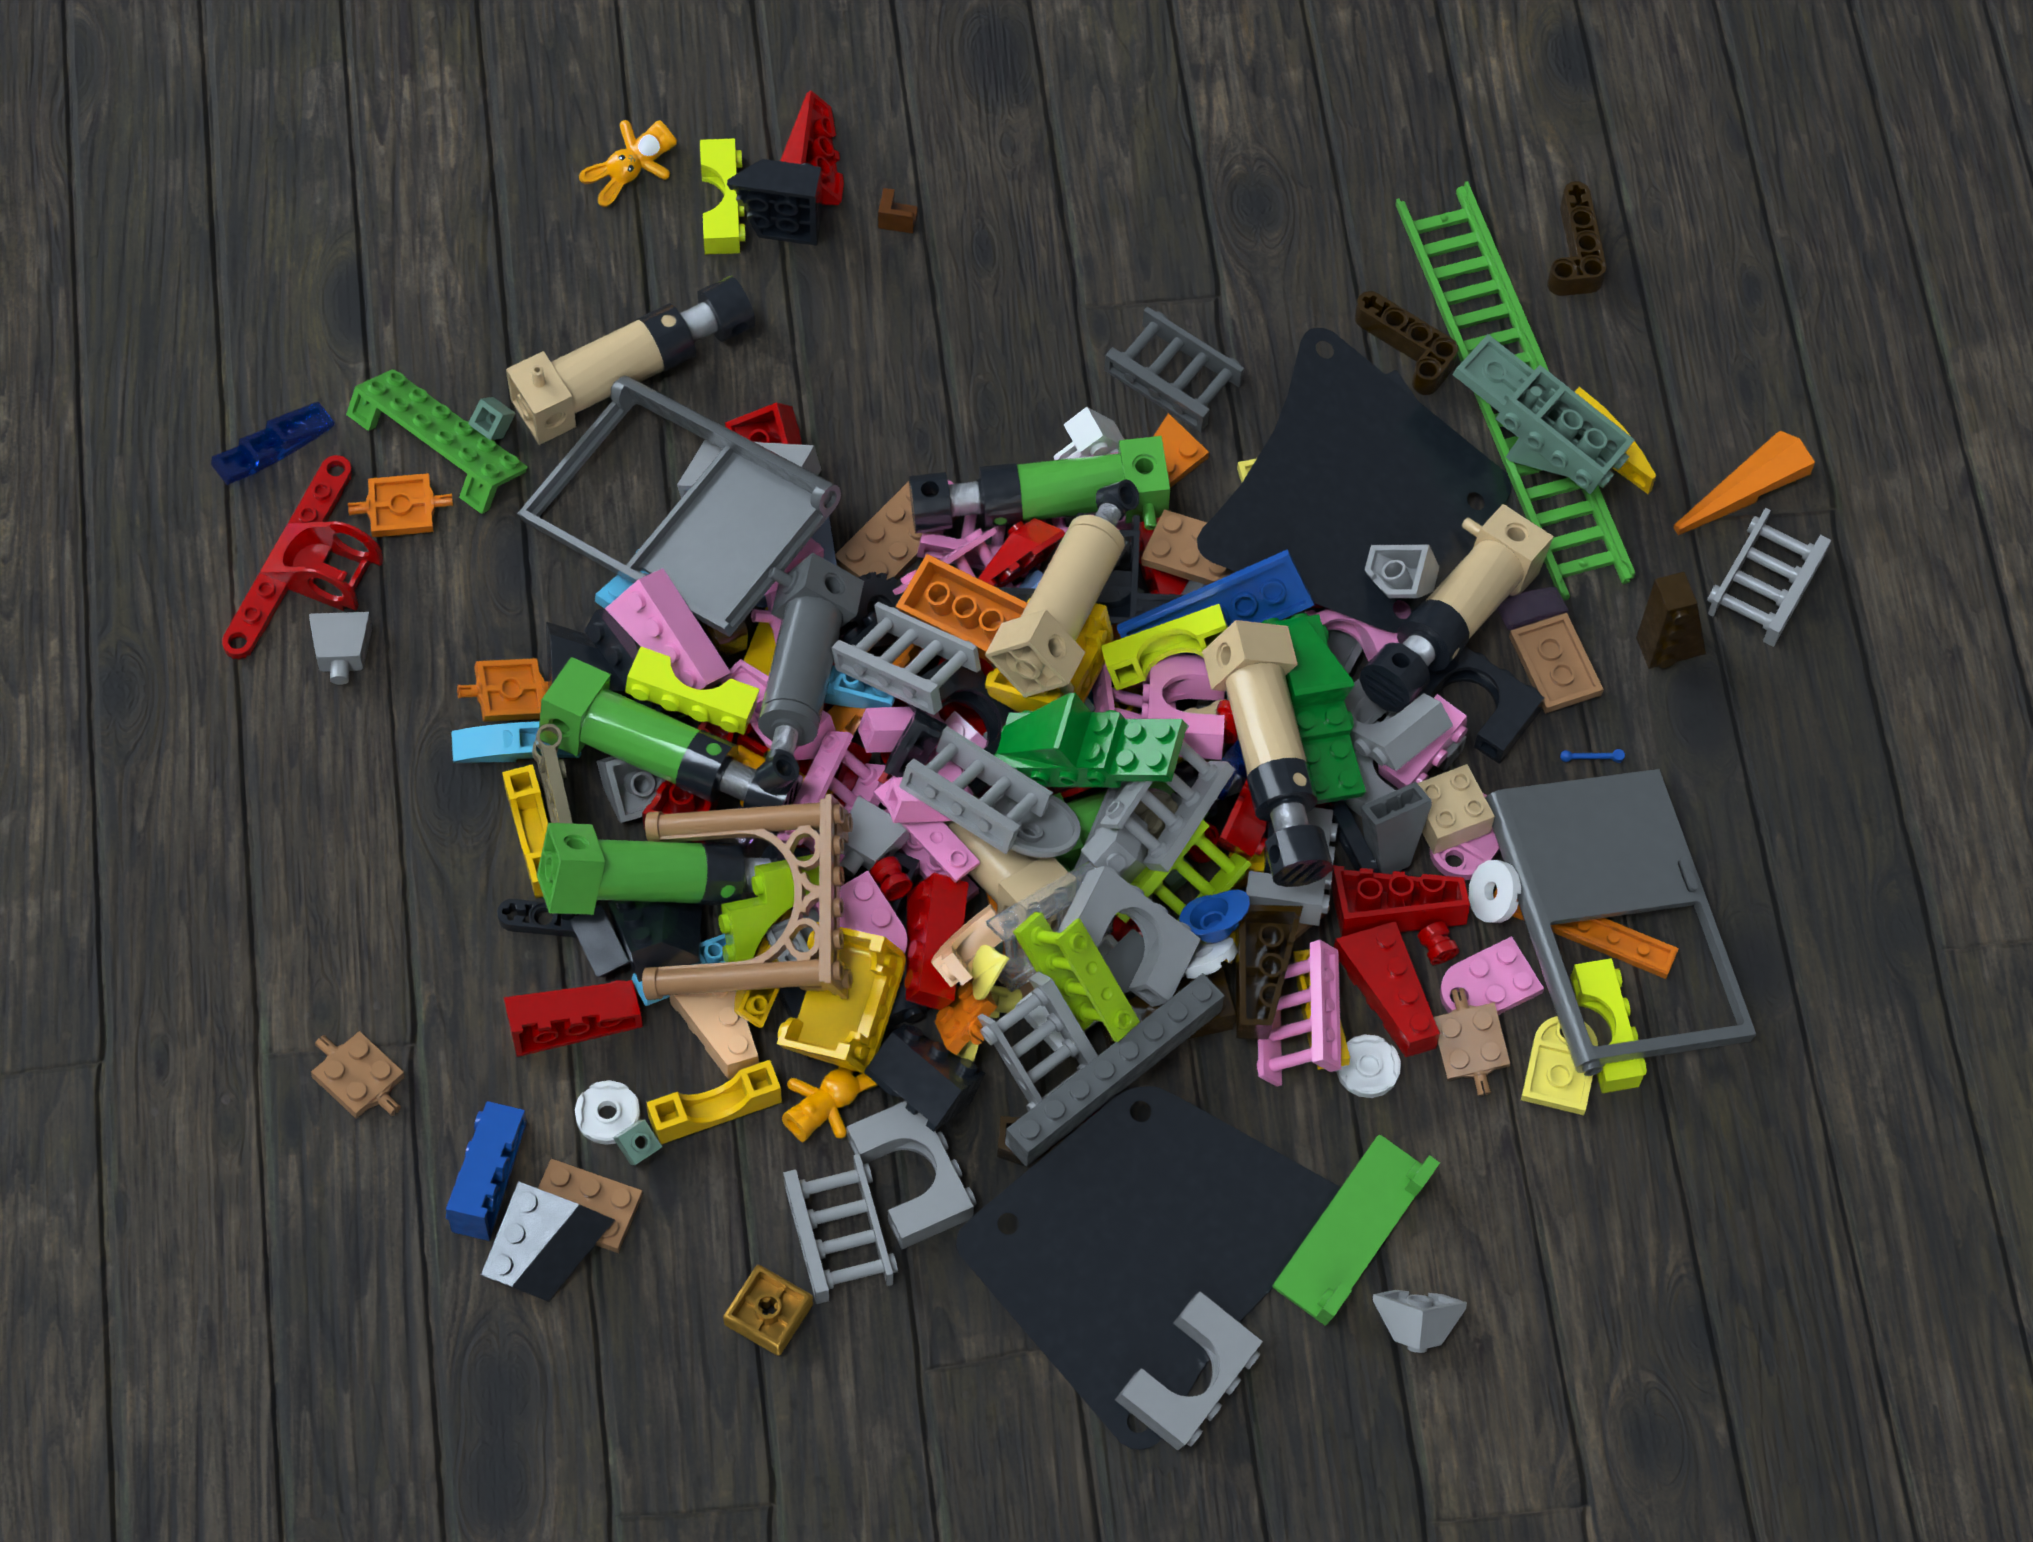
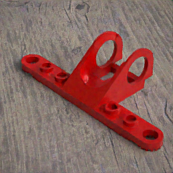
M333 455L322 462L224 633L222 645L227 656L232 657V659L247 658L246 656L251 655L260 636L262 637L288 589L344 611L345 607L357 610L359 605L355 590L370 563L381 566L383 556L377 542L362 530L343 522H327L341 498L344 488L349 480H351V465L345 457ZM334 465L336 467L339 465V467L345 469L339 476L329 474V470ZM336 533H344L356 538L366 546L369 552H362L349 547L337 537ZM330 552L360 563L349 584L343 582L348 574L346 571H341L324 563ZM319 578L331 583L342 592V596H335L320 589L313 583L314 579ZM233 638H245L247 642L242 648L235 649L230 646Z

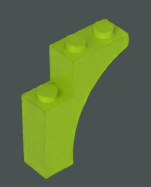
M814 854L797 857L799 861H807ZM787 860L754 866L755 876L752 877L751 883L753 892L758 897L721 904L722 914L719 915L718 920L720 930L725 934L726 945L722 948L725 962L745 961L754 958L757 947L771 925L783 913L793 907L794 882ZM819 866L809 871L801 869L802 873L806 872L809 875L812 884L819 885Z

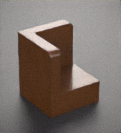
M883 188L878 210V228L913 233L917 206L895 203V189Z

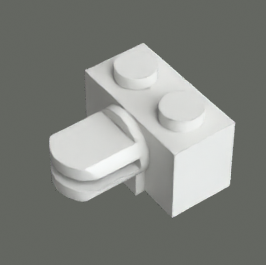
M1086 407L1063 424L1073 442L1054 456V460L1115 453L1119 449V440H1124L1113 420Z

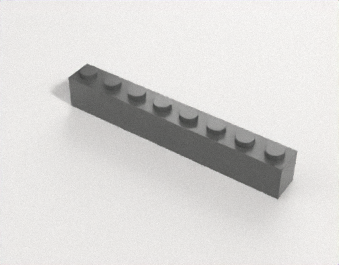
M1202 973L1135 1026L1119 1042L1111 1045L1006 1129L1005 1144L1026 1167L1029 1166L1222 1011L1225 995Z

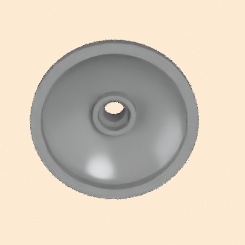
M1002 794L990 807L1006 816L1018 803ZM1052 795L1046 812L1042 817L1029 810L1017 823L1020 825V829L1011 850L1035 858H1050L1063 855L1077 844L1081 831L1079 820L1066 803Z

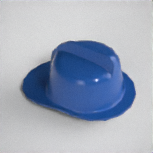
M1239 889L1198 897L1182 909L1179 922L1187 924L1191 928V932L1206 943L1221 942L1236 930L1238 922L1247 914L1250 907V897L1245 891Z

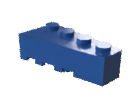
M487 1101L483 1112H478L474 1125V1130L476 1131L472 1141L468 1142L463 1165L458 1173L446 1207V1220H449L453 1233L490 1241L527 1124L525 1110Z

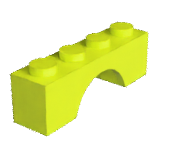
M735 138L700 140L702 181L713 184L724 195L718 206L703 213L705 255L740 253V242L745 241V224H739V217H744V206H739L736 201L737 194L734 190L729 189L727 180L737 174V168H742V151L736 150Z
M1220 604L1102 645L1106 667L1116 691L1146 681L1151 668L1159 661L1171 655L1195 653L1203 657L1202 651L1228 628Z
M640 647L627 676L625 693L631 694L634 698L641 701L647 700L659 704L668 711L684 713L696 721L709 722L720 726L727 732H737L744 735L757 706L760 689L731 678L717 688L709 690L691 688L683 684L675 676L669 656Z
M1612 958L1575 964L1570 978L1578 1006L1594 1010L1606 1020L1611 1030L1612 1040L1610 1044L1638 1040L1637 1030L1634 1026H1630L1628 1016H1630L1629 1001L1626 997H1622L1620 987H1622V976L1620 970L1614 968ZM1639 1058L1606 1063L1602 1067L1603 1070L1597 1074L1601 1093L1639 1087L1643 1076L1647 1072L1645 1059Z

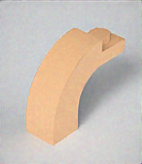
M989 904L956 931L933 956L931 963L950 987H953L958 982L963 986L973 978L972 963L980 946L989 945L993 948L1011 935V930L993 906Z

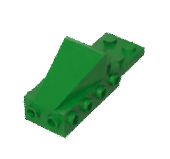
M1300 613L1286 620L1279 621L1278 618L1264 620L1261 623L1284 625L1289 628L1298 665L1285 677L1306 761L1310 766L1317 794V804L1363 797L1366 790L1349 735L1353 730L1354 720L1351 711L1347 710L1344 701L1355 685L1353 679L1329 649L1327 627L1324 624L1322 625L1319 614L1308 616L1307 613Z
M1068 693L1035 711L1025 710L1022 713H1008L1006 723L1001 731L999 747L994 756L1043 787L1120 788L1122 781L1172 782L1187 724L1183 719H1125L1120 712L1114 710L1091 712L1076 693Z

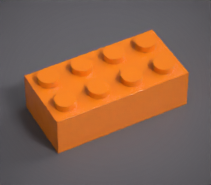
M926 554L895 607L904 614L964 641H970L977 646L979 657L992 663L985 653L1001 623L1021 617L1028 603Z

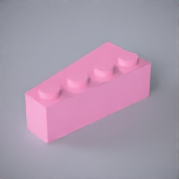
M663 568L638 579L605 608L640 647L669 656L673 673L683 684L694 689L709 690L731 673Z

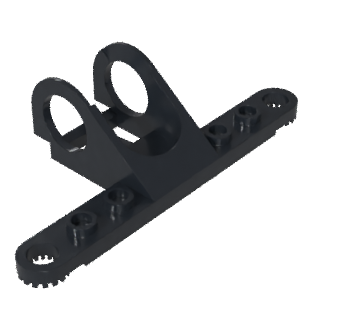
M1077 513L1076 517L1084 515V513ZM1140 515L1132 516L1131 530H1119L1122 536L1131 537L1129 571L1113 570L1096 603L1107 607L1111 623H1123L1183 596L1137 593ZM996 587L1025 602L1031 598L1035 591L1033 588Z

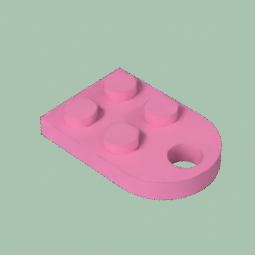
M1491 828V832L1437 854H1433L1430 849V857L1434 866L1445 876L1463 877L1464 880H1470L1478 866L1487 860H1493L1500 848L1493 828ZM1450 855L1458 856L1462 860V864L1458 867H1452L1447 864L1445 858Z
M869 871L841 886L840 898L844 902V916L840 917V927L884 936L905 953L907 948L906 930ZM818 902V903H816L815 905H813V907H814V909L816 910V912H817L818 915H819V902Z
M1511 936L1451 966L1442 979L1440 998L1444 1008L1450 1013L1456 1009L1455 1003L1450 999L1451 991L1457 989V992H1459V988H1465L1468 1006H1481L1495 1002L1497 1014L1499 1015L1542 994L1544 987Z

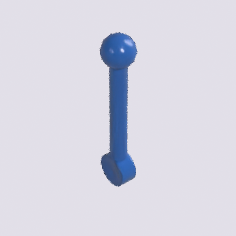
M1616 749L1613 753H1571L1568 750H1564L1560 754L1563 762H1569L1571 759H1612L1616 763H1621L1625 757V753L1621 749Z

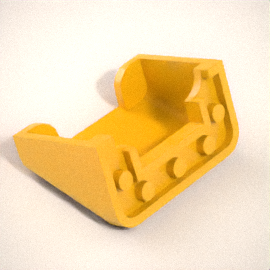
M1095 603L1076 639L1077 644L1085 651V654L1070 683L1074 686L1073 693H1076L1083 702H1085L1105 664L1101 646L1114 641L1107 607ZM998 668L990 671L985 681V688L990 697L1019 713L1025 710L1035 711L1064 696L1059 688L1023 697Z
M840 927L844 934V947L840 949V960L848 969H851L853 977L852 988H848V999H841L829 990L806 991L798 1018L790 1017L780 1025L777 1044L784 1049L864 1073L866 1067L879 1051L903 976L906 958L905 953L884 936ZM814 931L808 937L807 946L809 950L814 945Z

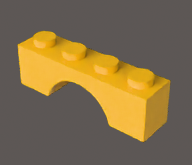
M532 764L505 771L502 774L536 899L543 897L537 878V871L548 821Z
M767 1060L739 1070L731 1080L710 1091L692 1095L675 1092L646 1103L648 1117L655 1136L660 1144H664L782 1103L781 1087L771 1061Z

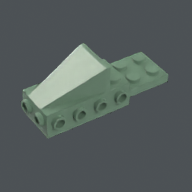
M1489 334L1484 337L1452 374L1500 413L1495 419L1519 437L1506 456L1509 461L1569 477L1578 486L1591 494L1598 485L1604 488L1614 476L1611 470L1613 468L1619 470L1630 457L1626 454V451L1635 439L1544 367L1539 365L1533 370Z

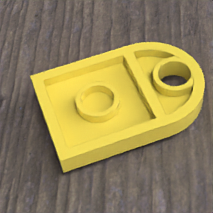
M1555 1016L1546 1020L1535 1034L1521 1100L1584 1115L1593 1075L1585 1076L1584 1073L1576 1071L1566 1040L1560 1034L1561 1026L1558 1017ZM1584 1022L1592 1045L1598 1046L1594 1031Z

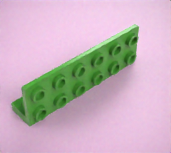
M392 369L355 386L346 415L370 431L376 428L382 411L467 473L459 498L479 513L483 514L489 511L498 486L526 473L528 467L518 460L515 455L504 450L494 440L486 438L471 427L467 421L453 413L446 405L441 404L424 389L419 388L405 378L402 373Z
M1378 1135L1273 1284V1288L1326 1326L1338 1312L1351 1293L1354 1284L1412 1200L1425 1186L1440 1162L1429 1155L1423 1163H1420L1388 1139Z

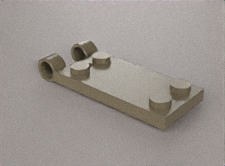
M545 724L537 731L532 747V756L538 764L551 823L573 824L563 779L567 778L564 760H558L557 757L562 733L556 725ZM544 731H551L556 734L558 741L554 745L544 744L546 742L540 739V734ZM536 747L541 750L542 756L537 753Z

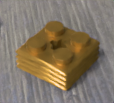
M756 1265L723 1316L724 1325L779 1356L813 1306V1296L765 1267ZM771 1305L774 1306V1314H763L762 1307L768 1309Z

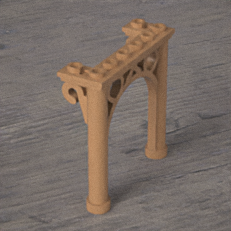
M825 794V799H820V802L673 814H664L662 811L648 812L645 818V833L648 841L685 842L754 837L771 843L784 855L791 869L794 882V904L790 920L783 934L766 952L745 961L645 968L642 976L645 998L647 1000L662 999L663 996L800 987V989L807 991L829 990L841 999H848V988H852L853 977L851 969H848L840 960V949L844 947V934L842 929H840V917L844 916V902L840 898V886L844 885V871L842 866H840V855L844 854V843H848V832L853 830L851 813L832 794ZM795 830L788 838L786 844L770 833ZM805 837L814 838V855L807 861H799L793 854L797 844ZM819 866V885L812 884L809 875L806 872L802 873L801 869L809 871ZM818 902L819 924L810 918H803V915L809 916L811 908ZM803 928H812L815 934L813 947L807 952H799L793 943L794 938ZM786 949L797 959V961L773 962Z

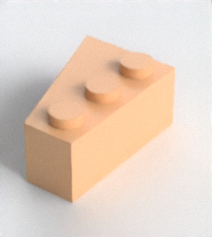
M736 991L669 995L672 1007L686 1021L689 1029L699 1038L705 1046V1050L728 1080L732 1079L739 1070L759 1063L758 1053L747 1020L734 1012Z

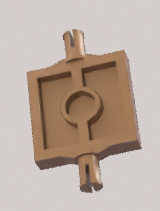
M1459 988L1461 1001L1459 1000L1457 989L1452 990L1451 993L1456 1009L1448 1014L1434 1017L1440 1032L1438 1045L1447 1080L1451 1081L1463 1077L1474 1078L1478 1096H1484L1481 1083H1483L1485 1095L1491 1094L1486 1075L1496 1069L1510 1066L1495 1002L1481 1006H1468L1465 988Z
M359 1031L346 1043L338 1047L325 1035H322L321 1039L318 1038L315 1046L322 1050L327 1057L311 1071L312 1078L352 1116L357 1119L367 1109L377 1105L383 1107L390 1116H394L395 1112H399L401 1106L389 1094L392 1088L404 1079V1072Z

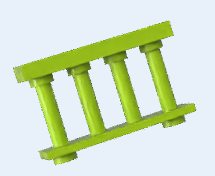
M1202 820L1169 872L1153 871L1146 866L1130 885L1139 887L1147 898L1154 893L1180 916L1186 904L1163 885V880L1171 870L1175 869L1200 891V894L1196 897L1198 898L1229 891L1235 883L1240 882L1244 878L1246 870L1251 866V863L1237 853H1234L1230 858L1227 857L1204 836L1209 825ZM1193 845L1198 846L1221 867L1210 882L1205 880L1183 860L1184 855ZM1118 912L1115 914L1125 923L1130 919L1125 914Z
M1034 912L1013 931L1035 971H1039L1053 979L1083 1031L1094 1021L1103 1022L1114 1042H1119L1140 1022L1081 919L1076 918L1066 929L1059 933L1053 932L1043 913Z

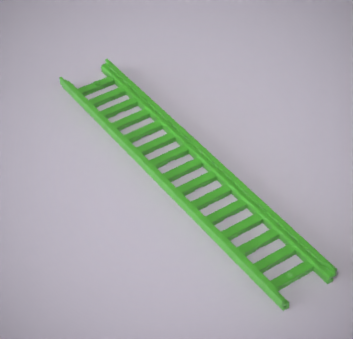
M1465 181L1464 186L1458 187L1456 190V195L1462 209L1413 221L1405 201L1401 202L1399 198L1396 199V208L1449 335L1458 345L1457 354L1461 363L1486 335L1463 341L1459 332L1460 329L1509 317L1513 328L1489 335L1501 345L1519 341L1523 352L1515 354V356L1533 370L1541 365L1549 371L1468 181ZM1468 222L1472 233L1425 245L1422 244L1419 236L1422 233ZM1477 245L1482 254L1481 257L1434 269L1429 260L1430 257ZM1486 269L1489 270L1492 278L1490 281L1444 293L1439 284V281ZM1496 293L1499 294L1503 303L1454 317L1449 308V305ZM1474 392L1526 519L1541 529L1544 526L1592 514L1597 526L1554 537L1544 562L1561 601L1570 598L1563 578L1614 564L1622 585L1630 583V579H1633L1635 576V570L1599 486L1589 494L1568 477L1525 489L1521 477L1538 473L1542 470L1519 463L1515 464L1506 458L1519 437L1514 436L1504 439L1500 429L1503 425L1495 419L1499 413L1494 414L1490 404ZM1582 489L1586 501L1538 514L1535 513L1531 503ZM1601 539L1604 540L1607 552L1557 565L1553 556V552Z

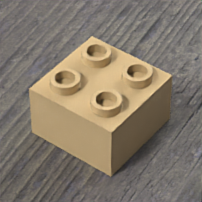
M1467 764L1418 783L1432 800V806L1422 833L1433 854L1491 832L1495 816Z

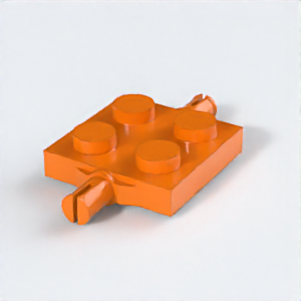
M429 473L368 479L369 492L366 502H349L348 512L349 516L357 514L368 515L371 521L372 537L434 532L433 515L435 507L453 506L452 493L434 495L430 485Z
M537 658L476 661L474 666L476 684L457 686L458 698H477L481 706L483 722L540 719L541 699L548 691V681H544L539 672Z
M973 978L963 986H956L955 1001L939 1010L934 1021L946 1049L955 1055L970 1040L975 1045L981 1044V1040L984 1041V1037L980 1032L983 1026L977 1017L982 1013L989 1017L997 1008L991 992L983 1000L974 998Z

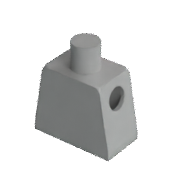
M369 612L309 614L319 670L323 672L330 671V682L333 684L343 685L348 683L349 671L362 670L365 665L372 632Z
M858 796L850 811L853 819V830L848 832V843H844L843 855L845 856L840 862V866H842L844 874L849 877H854L861 866L871 870L872 866L881 859L893 856L908 841L909 832L901 823H893L889 813Z

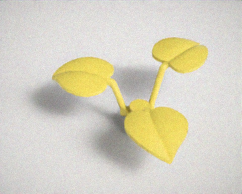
M982 945L977 950L972 963L973 996L977 1000H983L991 992L997 1008L989 1018H999L1000 1012L1008 1013L1015 1008L1016 1004L1022 1000V992L1015 988L993 986L1009 958L999 953L992 946ZM970 1040L957 1056L974 1061L979 1045L973 1044Z

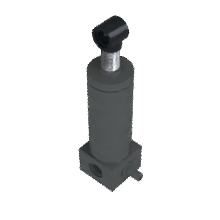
M813 552L788 573L773 567L768 574L770 579L778 583L771 614L782 621L758 719V728L764 736L772 741V745L766 755L765 763L757 768L755 779L759 787L769 794L778 793L798 777L799 765L794 757L795 747L813 742L818 734L834 663L831 647L839 640L841 627L857 615L864 581Z

